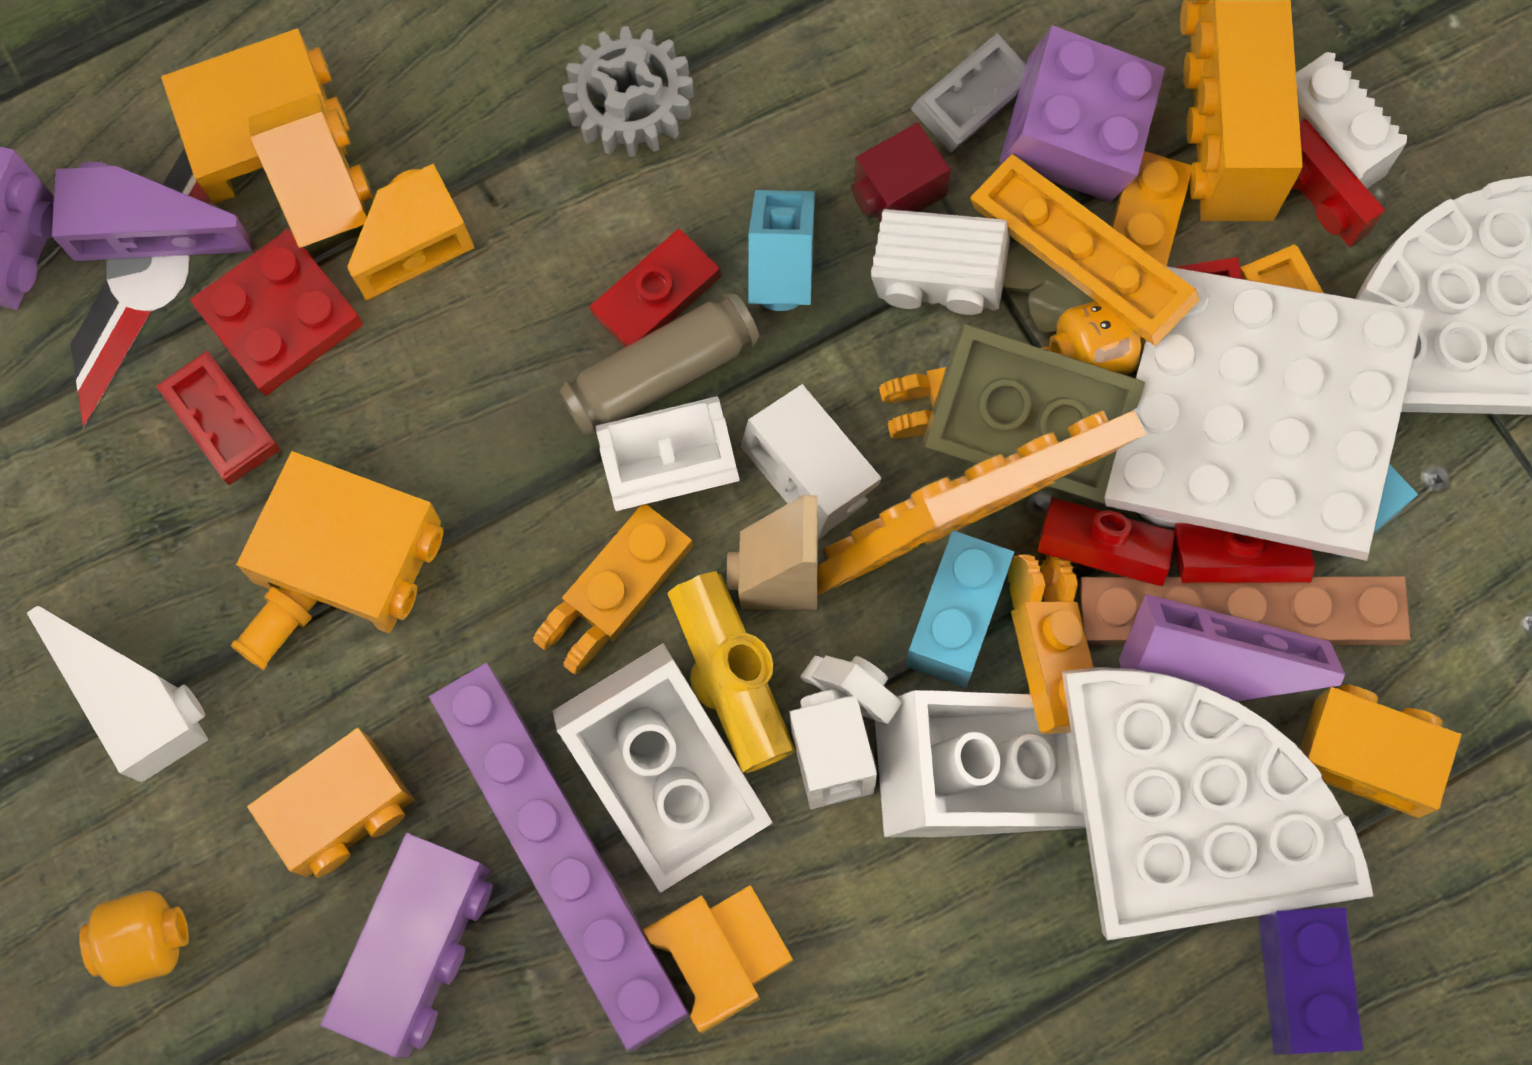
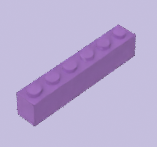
M485 663L430 695V700L626 1050H637L689 1018L691 1012L655 949L647 939L643 928L497 674L488 663Z

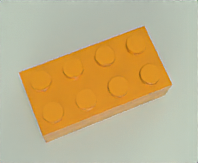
M1183 0L1180 20L1182 35L1191 36V52H1187L1185 56L1183 80L1185 89L1194 90V107H1189L1186 135L1189 144L1197 145V162H1193L1191 165L1189 180L1191 199H1200L1201 221H1274L1303 168L1291 0Z

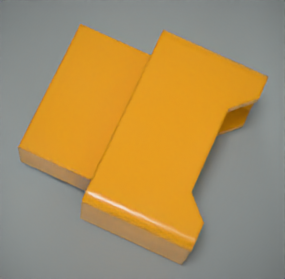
M751 885L712 908H709L701 895L643 929L651 945H654L657 949L671 952L696 997L691 1019L699 1033L702 1034L760 1000L753 985L793 962L790 953Z

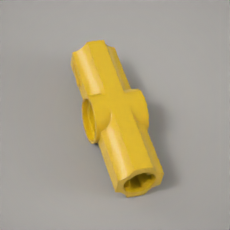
M717 571L701 574L671 589L667 594L696 661L690 675L692 690L699 701L705 706L716 710L741 772H746L747 774L763 769L797 752L768 685V681L773 673L771 653L760 639L746 633L722 575L718 574Z

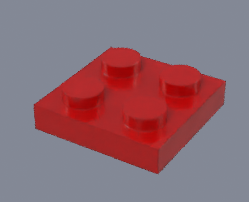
M286 229L189 300L265 397L363 325L359 315L304 247L299 248L294 235L289 229Z

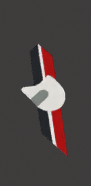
M184 147L162 185L211 205L212 202L194 177ZM189 255L106 259L107 280L71 343L83 428L151 311L164 307L172 301L184 286L189 269Z

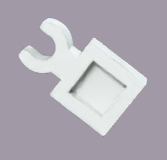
M827 655L824 658L814 656L800 676L804 682L813 684L822 691L838 690L841 698L856 695L861 715L885 724L890 722L903 703L884 687L888 677L876 666L858 656H855L851 662Z

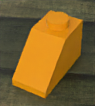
M434 164L420 170L411 169L402 172L392 180L391 184L379 189L376 193L347 266L366 301L475 248L465 223Z

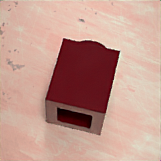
M916 122L855 157L854 183L851 184V190L864 214L867 216L875 214L881 222L884 209L920 212L946 197L951 169L923 128Z

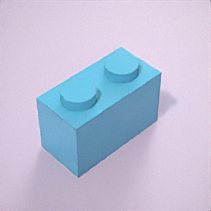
M952 530L910 645L906 667L964 688L967 687L1014 551Z

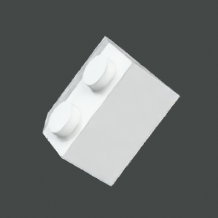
M664 643L552 711L558 733L660 893L773 823Z
M914 690L897 697L903 703L888 724L875 720L884 837H951L1086 828L1071 733L1042 734V732H1039L1030 694Z

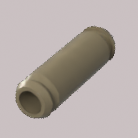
M722 294L723 301L720 303L707 302L584 369L579 373L574 383L569 385L565 380L559 393L582 434L596 435L594 430L596 425L625 419L736 358L744 345L748 344L749 347L753 348L759 338V332L741 298L737 294Z

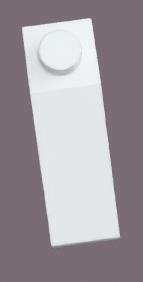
M36 606L27 612L120 774L142 783L208 741L206 734L198 721L205 717V712L197 698L186 685L177 688L40 606Z

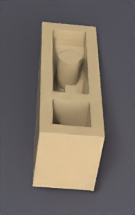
M803 495L740 531L739 552L727 553V589L739 590L741 609L817 610V495Z

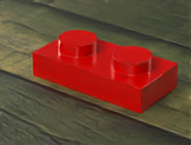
M1305 118L1299 122L1303 168L1292 189H1300L1316 208V215L1322 226L1329 233L1336 236L1339 235L1351 248L1370 234L1385 209Z

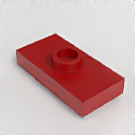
M678 228L592 303L589 309L591 315L625 348L670 323L721 277V270Z
M208 350L156 385L221 478L229 486L281 450Z
M1051 497L1037 551L1163 587L1170 568L1175 531L1132 520L1114 511H1100Z
M1175 523L1173 543L1181 583L1312 582L1315 564L1311 549L1190 523Z

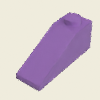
M86 162L79 165L78 168L56 169L52 237L74 261L253 252V240L236 215L128 170L101 162Z
M1149 594L1144 596L1119 657L1121 668L1166 674L1201 685L1233 701L1340 686L1345 677V672L1330 641Z

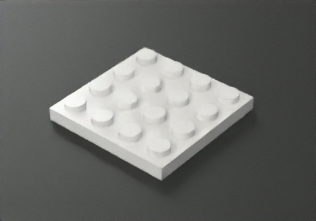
M1167 267L1197 290L1199 301L1156 347L1147 340L1145 342L1136 379L1144 381L1145 385L1138 406L1134 411L1146 435L1117 450L1104 497L1106 506L1367 561L1424 311Z

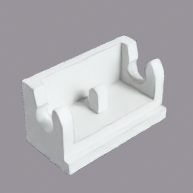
M803 384L748 419L741 448L787 504L803 495H817L818 540L826 535L830 529L866 504L868 500L865 495L876 488L882 479Z
M718 396L596 425L600 453L615 511L740 481Z

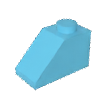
M755 190L749 227L748 304H762L765 308L775 311H787L796 308L798 305L811 304L815 191Z

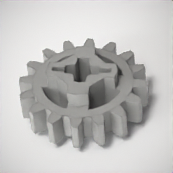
M628 26L622 27L620 40L611 41L604 31L598 33L600 47L593 50L582 44L578 48L582 65L568 63L566 67L570 83L563 85V94L566 105H569L567 110L572 126H581L583 139L588 144L601 136L604 152L607 154H611L618 143L625 144L629 157L636 156L638 143L646 142L648 147L655 152L659 150L658 135L664 133L674 139L679 135L678 124L675 118L690 119L691 109L688 99L694 97L692 78L688 77V61L685 56L676 57L674 42L670 39L662 42L658 47L655 46L653 30L646 29L640 40L632 39ZM653 68L664 77L668 87L663 86L661 77L652 75ZM590 96L595 97L597 105L605 107L604 115L594 108L590 102Z

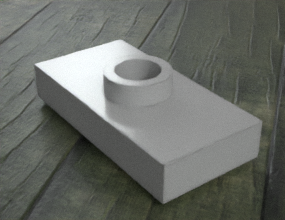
M997 33L922 95L912 106L911 110L948 151L952 153L1018 96L1026 64Z

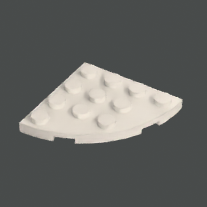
M1532 176L1499 180L1487 184L1481 190L1465 194L1455 200L1449 199L1422 216L1387 249L1371 269L1361 286L1356 299L1424 311L1401 412L1532 415Z
M1087 668L1062 671L1102 934L1107 940L1373 896L1366 860L1349 818L1341 811L1334 795L1322 780L1320 771L1291 740L1268 721L1223 695L1201 685L1166 674L1124 668Z

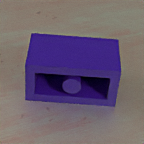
M1346 907L1282 910L1258 917L1274 1055L1363 1051Z

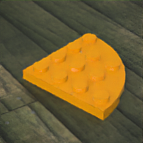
M1133 410L1110 421L1104 411L1097 412L1069 426L1067 429L1071 438L1058 442L1054 432L1048 433L1017 449L1018 453L1006 458L999 454L964 472L965 476L950 481L949 477H945L917 490L910 495L911 499L885 510L879 514L880 518L850 532L851 536L823 549L827 561L817 566V596L886 565L887 562L918 548L919 544L925 543L927 546L950 535L952 530L958 531L1055 483V480L1082 466L1085 467L1146 435L1135 411Z

